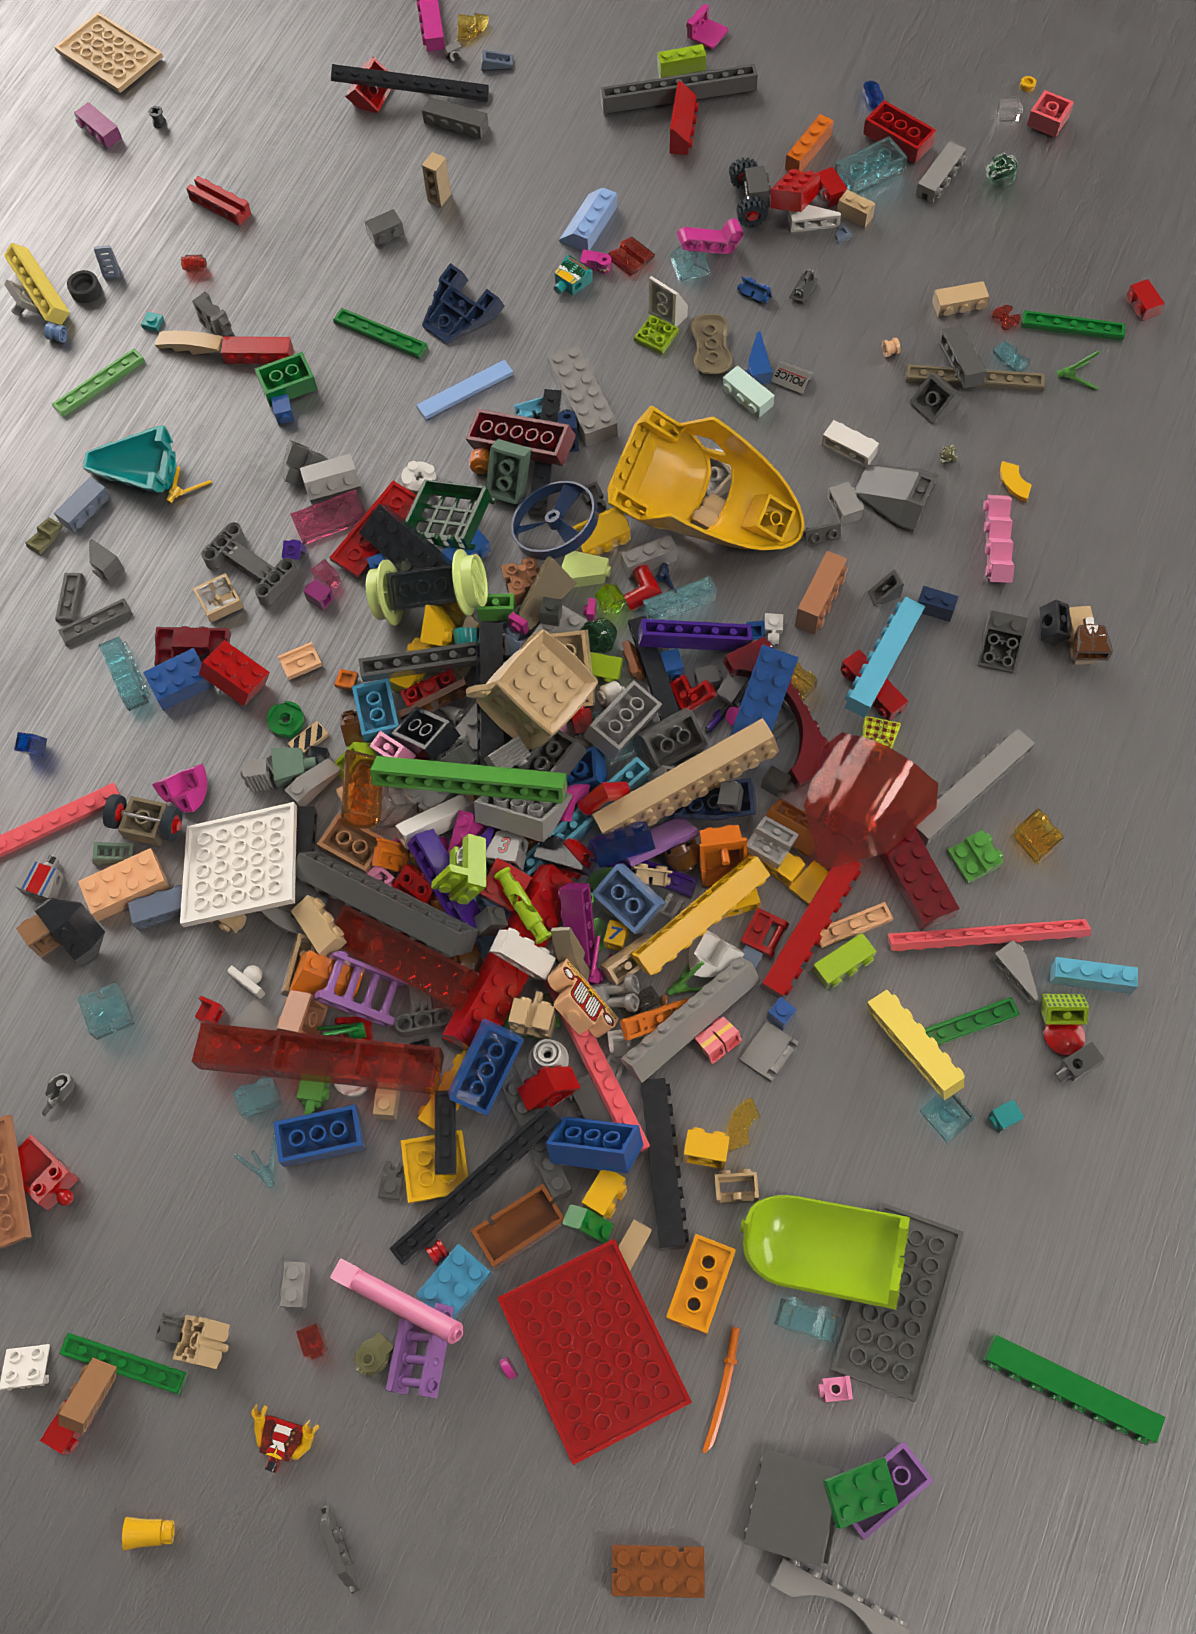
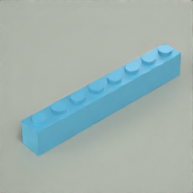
M906 596L902 603H897L894 609L896 614H891L887 622L889 627L885 626L880 634L883 638L877 639L873 647L876 649L875 652L871 651L866 659L869 662L868 665L863 664L859 672L861 677L857 676L852 684L854 690L849 689L845 697L847 703L844 708L864 718L866 717L925 608L924 605Z

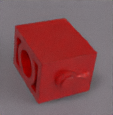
M581 706L571 718L575 736L584 735L593 723V715L590 713V708L585 709L584 706Z

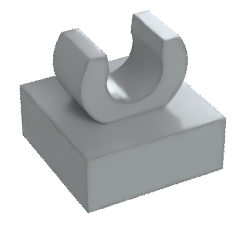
M459 41L446 46L443 51L445 58L449 57L452 63L455 61L453 55H457L459 60L462 57Z

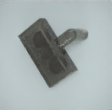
M652 985L636 994L639 998L637 1011L631 1012L627 1011L624 1007H618L624 1019L649 1011V1009L661 1004L660 997Z

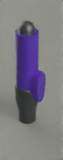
M725 704L724 707L718 709L712 715L713 719L705 727L706 733L712 732L725 717L726 711L730 708L729 705Z

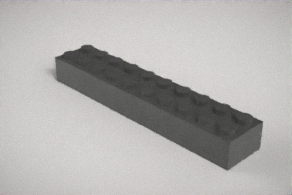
M322 851L298 854L295 874L298 881L313 885V888L317 891L329 893V897L342 900L349 907L360 909V912L364 915L374 916L378 922L393 926L392 928L395 931L409 934V938L413 940H421L425 943V946L442 951L441 953L444 956L453 957L472 952L479 929Z

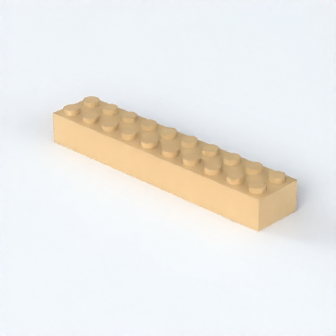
M762 718L592 815L610 845H618L630 835L638 834L646 826L656 824L662 817L672 815L678 808L688 806L694 799L704 797L710 790L721 787V782L737 778L744 771L757 767L760 762L773 758L779 752L774 735Z

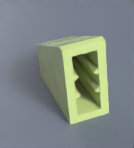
M578 551L565 555L562 568L577 583L574 587L605 583L606 577L610 576L612 569L609 566L608 558Z

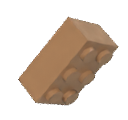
M338 813L317 843L320 851L367 874L374 867L372 862L375 846L378 843L376 838L383 837Z

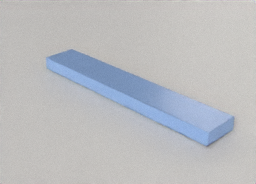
M504 359L417 404V409L424 419L427 420L512 376L513 370Z

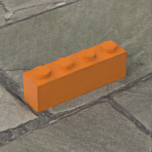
M819 114L786 154V170L798 169L801 172L831 137L834 120Z

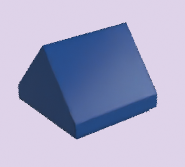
M765 621L746 622V624L751 625L752 640L765 636Z

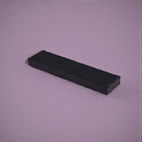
M448 1090L435 1091L436 1176L457 1175L456 1102L449 1099Z

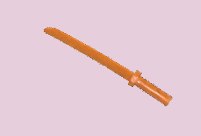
M731 1327L727 1358H724V1363L726 1364L722 1383L702 1450L703 1453H706L714 1445L720 1426L734 1365H737L735 1354L737 1352L740 1328Z

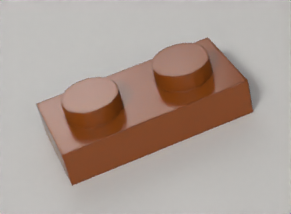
M629 640L623 642L624 650H622V653L628 661L629 666H627L630 675L638 680L645 678L636 646Z

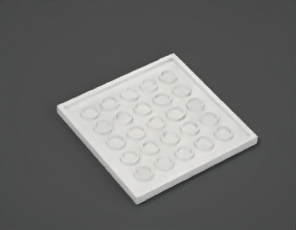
M294 802L187 826L180 924L183 927L295 903L297 805Z

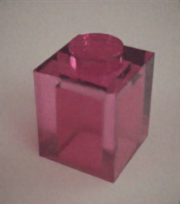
M325 559L311 569L314 579H317L330 589L336 588L341 582L339 573Z

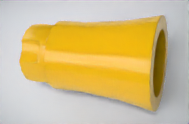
M125 1517L122 1529L123 1551L172 1544L175 1535L174 1520L164 1521V1519Z

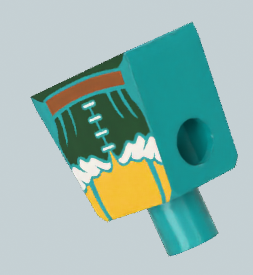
M568 254L555 271L556 285L553 287L554 291L559 295L563 291L571 295L576 294L593 282L592 269Z

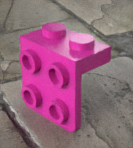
M706 4L697 9L686 24L687 38L710 49H714L728 33L727 27L709 19V6Z

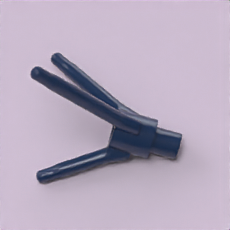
M662 563L655 579L656 581H666L676 603H679L678 595L670 579L669 565Z

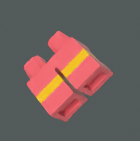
M724 1017L715 1019L709 1025V1028L703 1030L695 1037L698 1049L702 1050L711 1064L722 1058L726 1051H731L742 1042L739 1031Z

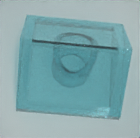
M679 245L670 254V259L679 282L711 274L703 252L686 251Z
M937 1094L920 1110L946 1143L950 1142L976 1119L956 1094H953L946 1100H943Z

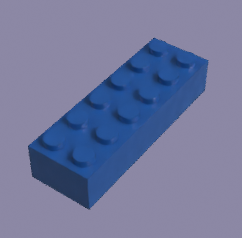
M762 644L730 736L762 718L772 732L799 657Z

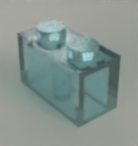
M263 1077L257 1081L258 1083L252 1085H242L233 1092L239 1114L244 1119L283 1105L277 1083L272 1077Z

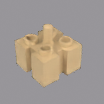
M539 991L535 992L533 1003L527 997L514 998L508 1020L510 1030L526 1036L532 1035L539 1039H551L556 1022L555 1007L549 1002L542 1001L543 993Z
M186 1315L180 1332L183 1333L181 1342H177L173 1360L217 1369L222 1359V1352L226 1353L229 1348L228 1344L222 1342H225L228 1338L230 1325L207 1318Z

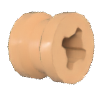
M895 337L890 341H882V351L886 358L892 354H900L901 347L898 338Z

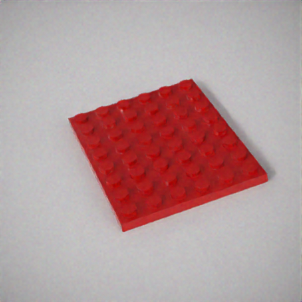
M615 1239L497 1297L572 1465L692 1403Z

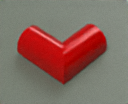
M640 565L634 569L633 577L638 588L623 595L631 612L664 596L648 565Z
M683 674L670 683L674 697L681 710L687 708L695 711L717 696L715 688L707 680L692 688L687 676Z
M627 782L601 783L577 804L584 814L590 816L607 802L616 801L629 794L630 787Z

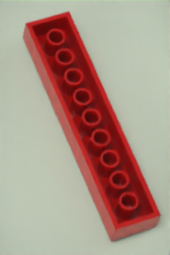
M540 864L525 889V893L543 919V925L548 932H551V929L557 928L561 921L560 914L562 909L561 901L558 897L559 889L567 883L575 882L554 865ZM514 909L507 920L508 925L503 930L515 929L522 938H529L535 942L536 938L531 930L526 928L518 912ZM549 937L547 940L543 941L540 944H536L535 942L534 945L537 947L546 948L551 937ZM489 952L442 1035L463 1050L468 1051L483 1018L502 1026L512 1008L514 998H518L529 975Z

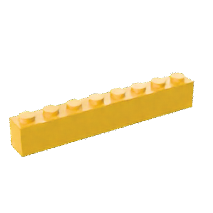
M749 855L631 953V956L644 973L648 975L659 973L665 963L673 961L677 957V953L691 946L692 941L696 937L704 935L709 926L718 923L722 919V915L735 909L741 899L749 897L753 889L762 886L766 882V878L770 874L758 856Z

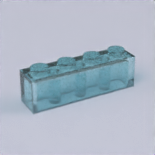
M708 576L643 600L642 611L647 619L664 620L716 601L717 589L711 577Z
M118 636L99 644L121 699L128 711L149 703L147 695H149L148 689L145 684L142 685L140 682L143 678L139 670L136 671L134 668L137 664L133 656L129 657L128 652L131 650L127 642H122Z

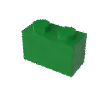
M572 1204L569 1205L562 1225L581 1236L603 1244L607 1242L614 1225L591 1210Z

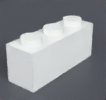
M833 420L823 434L821 444L865 468L874 459L879 447V443L874 439L868 438Z
M515 929L499 930L490 952L534 979L546 980L556 959L549 954L550 951L546 948L535 946V942L529 938H522Z

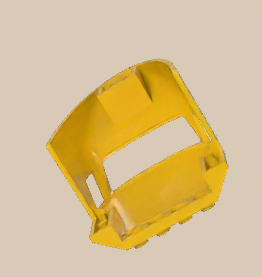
M649 406L634 424L607 488L608 503L637 521L651 527L674 531L682 535L734 548L757 551L784 549L797 543L804 532V517L800 504L781 474L749 442L714 416L679 423L654 406ZM695 435L712 439L723 452L704 447ZM710 459H714L730 465L732 482L727 500L716 522L704 530L690 523V521L693 519L694 511L699 509L706 494L711 476Z

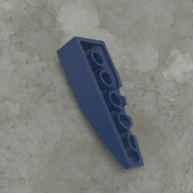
M751 778L733 780L740 783L744 790L740 812L720 810L717 804L720 792L719 787L710 790L704 797L694 799L688 806L678 808L672 815L664 817L718 821L755 815L757 806L755 786Z

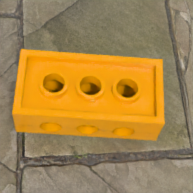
M695 1234L666 1315L667 1321L707 1336L736 1249ZM703 1260H712L714 1267L710 1269L705 1268L702 1264ZM697 1280H704L707 1287L703 1290L698 1289L695 1286ZM695 1300L699 1303L700 1308L692 1311L688 1308V1302Z

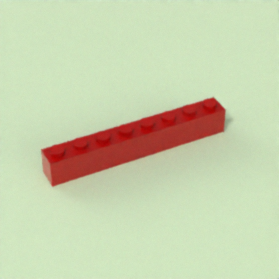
M843 852L839 854L761 983V988L777 998L783 997V995L788 996L793 988L791 985L793 978H799L803 971L800 968L802 963L809 961L813 954L810 951L813 945L818 946L823 937L820 933L823 928L827 930L832 922L830 916L833 912L835 914L838 912L842 905L839 902L842 896L846 898L852 889L849 886L851 881H856L861 874L859 870L861 863Z

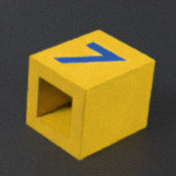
M619 919L609 921L603 940L604 948L615 951L625 948L629 928Z

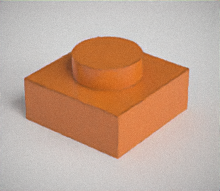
M340 669L335 681V687L353 691L352 686L356 685L359 677L358 672Z

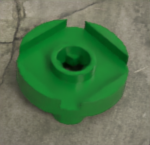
M284 701V703L279 705L277 703L270 708L267 713V722L274 735L290 739L295 737L303 728L305 716L299 705L291 701ZM289 716V721L283 723L282 718Z

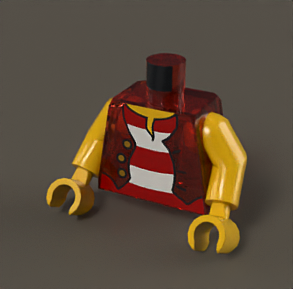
M256 1404L251 1412L254 1418L256 1443L260 1448L259 1452L269 1456L265 1470L278 1473L282 1460L292 1463L310 1450L314 1434L319 1429V1425L317 1424L312 1429L309 1425L311 1420H308L302 1426L268 1414L265 1418L264 1415L268 1407L264 1405L262 1412H260Z

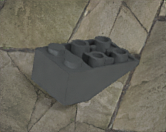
M990 610L984 630L978 665L1015 673L1028 618Z

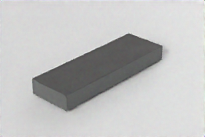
M64 573L55 617L57 622H75L84 579L82 573Z

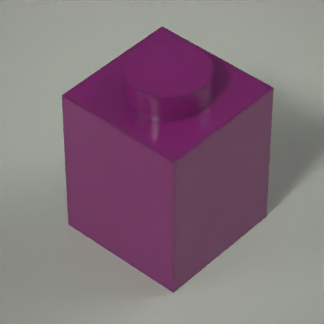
M317 579L307 584L303 591L306 600L322 611L335 599L332 589Z

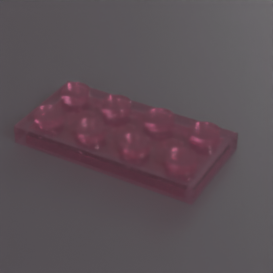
M355 489L290 515L303 545L355 526L365 515L366 511Z

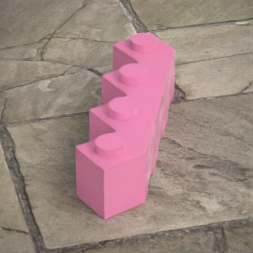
M987 495V500H984L983 503L986 519L984 523V532H986L985 554H987L985 575L988 576L990 582L1013 583L1015 565L1012 562L1014 542L1011 540L1013 520L1010 518L1012 503L1010 496Z

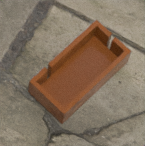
M541 1184L491 1216L494 1225L490 1226L488 1220H485L471 1229V1232L493 1269L496 1270L564 1226L562 1225L564 1216L556 1203L554 1204V1200L545 1185Z
M612 1545V1568H617V1572H612V1596L705 1598L704 1546H683V1551H679V1546Z

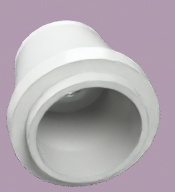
M544 1039L533 1046L529 1053L528 1063L532 1073L536 1076L538 1074L537 1071L546 1066H549V1068L557 1065L562 1067L569 1066V1055L566 1048L560 1042ZM550 1052L551 1057L545 1058L544 1053Z

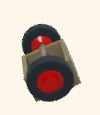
M112 794L104 806L103 824L105 827L118 829L124 839L160 847L163 840L174 841L177 838L182 825V811L178 807L168 806L167 803L130 796L127 804L124 796Z

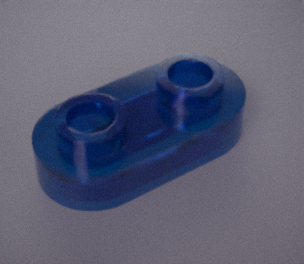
M875 81L864 83L863 94L869 107L876 109L884 101L879 84Z

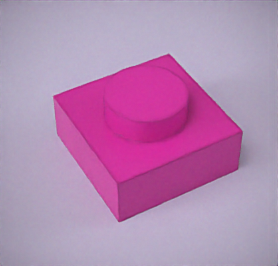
M589 598L588 605H584L583 615L586 616L588 623L594 624L596 599Z
M512 612L508 617L510 628L514 632H519L525 636L529 631L527 620Z

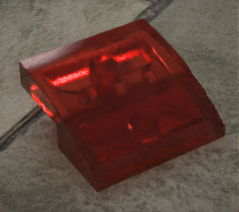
M634 237L621 241L619 248L608 253L611 256V262L629 276L640 271L655 257L652 251Z

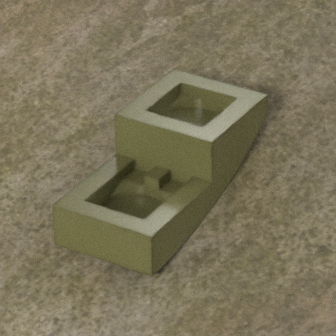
M48 517L37 526L38 532L25 542L26 547L41 555L57 538L63 528L62 524Z

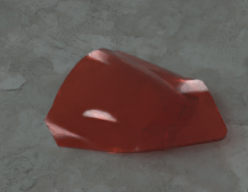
M841 732L822 747L804 804L819 864L824 868H832L887 853L937 808L938 782L897 751L874 740Z

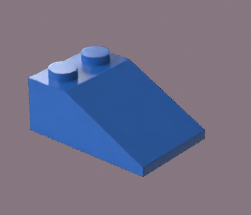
M595 746L585 749L587 752L567 777V786L588 784L590 785L589 794L598 785L607 782L606 757Z

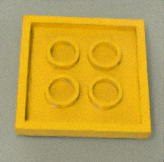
M462 1130L457 1131V1175H435V1135L400 1140L409 1204L445 1198L469 1176Z

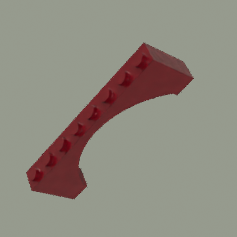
M765 636L725 655L723 663L731 677H751L762 644L773 648ZM791 679L784 700L796 718L799 730V749L795 764L787 774L797 790L835 771L839 766V759L835 753H832L827 738L822 736L819 731V724L812 719L809 707L806 704L804 705L801 700V694L798 689L794 688Z

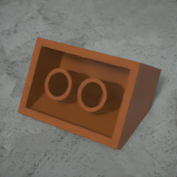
M781 798L766 814L768 818L799 834L793 847L797 848L804 855L811 856L817 850L831 827L829 824Z

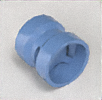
M48 322L44 328V336L46 339H55L57 342L63 343L67 339L68 330L66 326H56L55 323Z

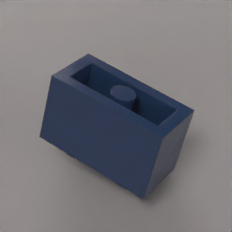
M923 585L918 603L925 606L922 614L950 622L959 596Z

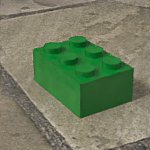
M303 352L255 368L258 381L270 407L273 406L272 397L288 394L290 400L318 390Z

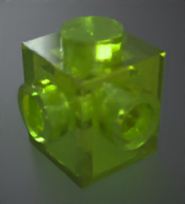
M604 584L594 595L600 609L607 613L619 612L627 602L619 587L613 584Z

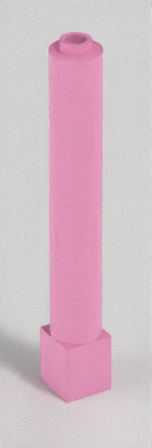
M343 1259L339 1260L330 1276L331 1279L450 1344L459 1341L463 1335V1325L459 1321Z

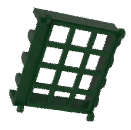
M424 479L405 521L415 529L419 522L429 523L425 532L420 530L418 532L433 545L474 550L476 546L471 544L488 504H495L496 499L491 497L487 487L481 485L474 486L465 483L458 484ZM431 496H441L437 505L427 504ZM446 497L456 498L452 507L442 506ZM460 499L470 500L467 509L457 508ZM477 501L476 504H475V506H474V509L471 510L472 507H473L474 502ZM425 508L435 509L431 519L421 517ZM440 510L450 511L446 521L436 519ZM454 512L465 513L461 523L451 521ZM469 514H471L468 522L465 523ZM433 524L443 525L440 534L430 533ZM448 526L458 527L455 536L444 535ZM465 528L464 531H463V533H462V536L459 537L460 534H461L462 529Z

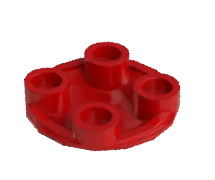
M1047 1024L1043 1031L1047 1045L1058 1056L1072 1055L1083 1048L1085 1043V1032L1081 1024Z

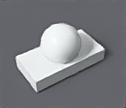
M232 965L227 970L228 974L257 998L262 999L265 995L262 988L257 985L262 979V970L258 966L251 965L246 967L243 974Z

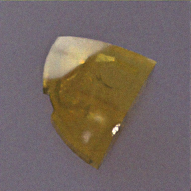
M474 13V16L458 14L457 41H470L475 39L480 33H483L488 24L489 15Z

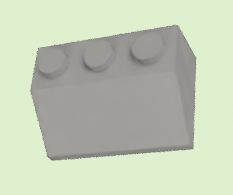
M351 454L300 468L310 502L361 488Z

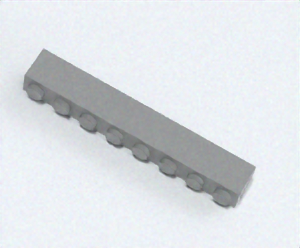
M1019 729L1013 733L1010 731L1003 738L1004 741L1000 745L996 743L991 748V753L988 756L983 755L977 761V765L974 768L972 766L968 768L961 780L957 778L951 784L950 790H944L937 797L938 800L934 804L932 802L929 803L922 815L917 814L911 821L924 845L927 846L1028 755L1035 743Z
M742 957L734 960L732 964L720 972L683 1006L674 1011L669 1018L659 1024L654 1031L645 1036L634 1048L630 1049L621 1058L630 1075L643 1083L755 986L761 979L752 962Z

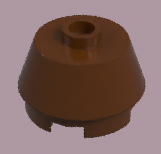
M695 838L691 839L690 843L684 842L672 848L669 852H663L664 861L674 872L681 870L687 872L695 868L694 865L699 863L700 848Z

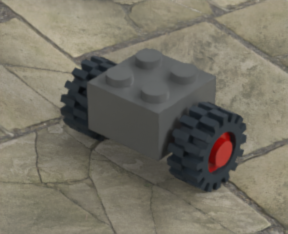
M743 157L741 161L737 159L736 163H732V166L729 167L731 184L738 189L741 186V189H743L744 202L740 201L736 208L738 221L741 225L744 224V227L749 225V228H751L752 225L756 227L758 223L761 225L762 221L766 220L767 210L770 207L771 185H768L769 174L765 172V167L758 166L754 159L750 160L747 157L744 160Z

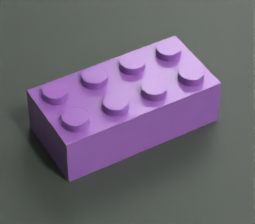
M900 1442L882 1457L886 1458L899 1505L850 1525L861 1540L869 1537L934 1481L905 1442Z

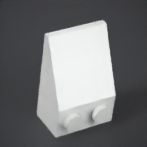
M652 276L649 278V313L677 327L687 317L688 305L678 292Z

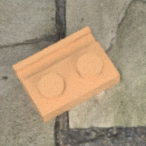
M312 642L278 656L288 680L323 666Z

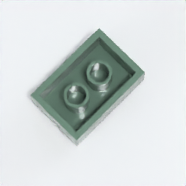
M500 439L491 446L486 487L492 498L518 505L525 497L531 448Z

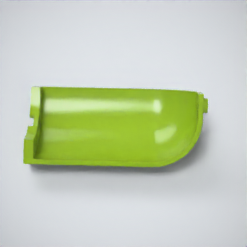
M777 1195L756 1202L750 1208L746 1220L742 1219L740 1232L744 1233L743 1249L745 1257L753 1270L765 1280L782 1287L895 1310L897 1308L901 1275H903L905 1258L901 1256L905 1255L910 1217L800 1196Z

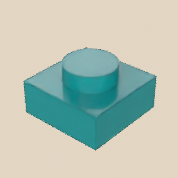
M147 311L141 322L142 328L158 332L164 320L163 315Z

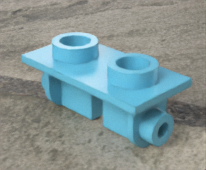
M543 397L514 405L515 414L533 418L534 414L540 416Z

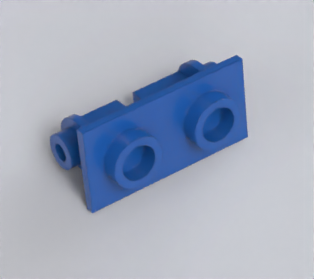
M741 276L743 283H740L737 287L740 293L750 297L752 292H755L752 298L761 303L769 301L768 295L773 296L768 285L763 283L760 285L751 277L745 278Z

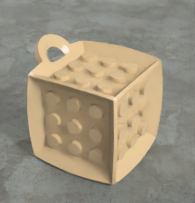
M541 630L530 636L521 648L493 674L486 684L468 687L466 689V696L476 698V702L501 729L513 739L519 736L526 748L531 750L544 745L574 716L598 684V680L565 645L547 631Z

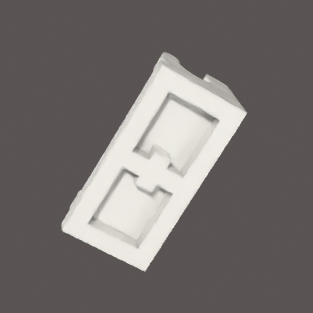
M622 1030L608 1031L610 1055L623 1057L630 1049L641 1042L645 1036H648L649 1033L627 1041L624 1040Z

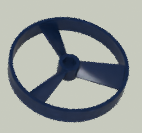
M557 481L546 484L529 494L517 507L511 521L512 537L519 549L531 558L546 560L548 556L553 559L565 556L584 544L593 533L599 518L598 505L589 489L578 482ZM560 492L554 509L545 515L546 522L520 526L523 517L533 505L551 494ZM583 493L591 499L592 510L586 525L578 532L564 522L563 517L578 496ZM547 523L550 529L558 531L565 543L551 549L535 550L523 546L519 542L518 534Z

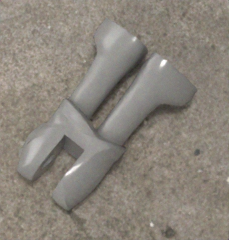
M635 974L627 975L622 984L610 985L609 983L591 985L610 1008L624 1007L627 1011H637L639 998L636 994H639L640 988ZM612 994H627L625 997L610 998L609 996Z

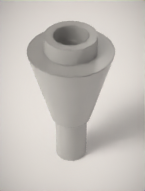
M450 705L438 708L455 725H458L466 716V710Z

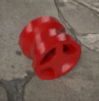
M440 1239L436 1240L431 1248H425L436 1266L439 1265V1261L447 1258L449 1255Z

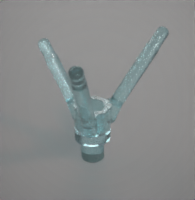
M274 1130L268 1165L263 1166L255 1150H252L251 1153L259 1169L238 1154H234V1157L254 1171L262 1181H265L267 1188L275 1185L272 1178L274 1176L272 1171L276 1149Z

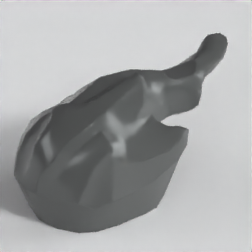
M59 1073L48 1082L45 1094L46 1096L50 1095L42 1111L43 1116H46L59 1101L60 1103L64 1102L70 1093H73L75 1081L71 1075Z

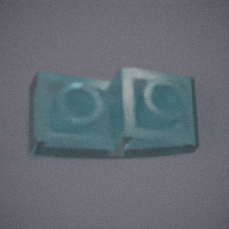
M1005 340L993 349L995 356L1014 372H1022L1030 366V359L1017 353V347Z

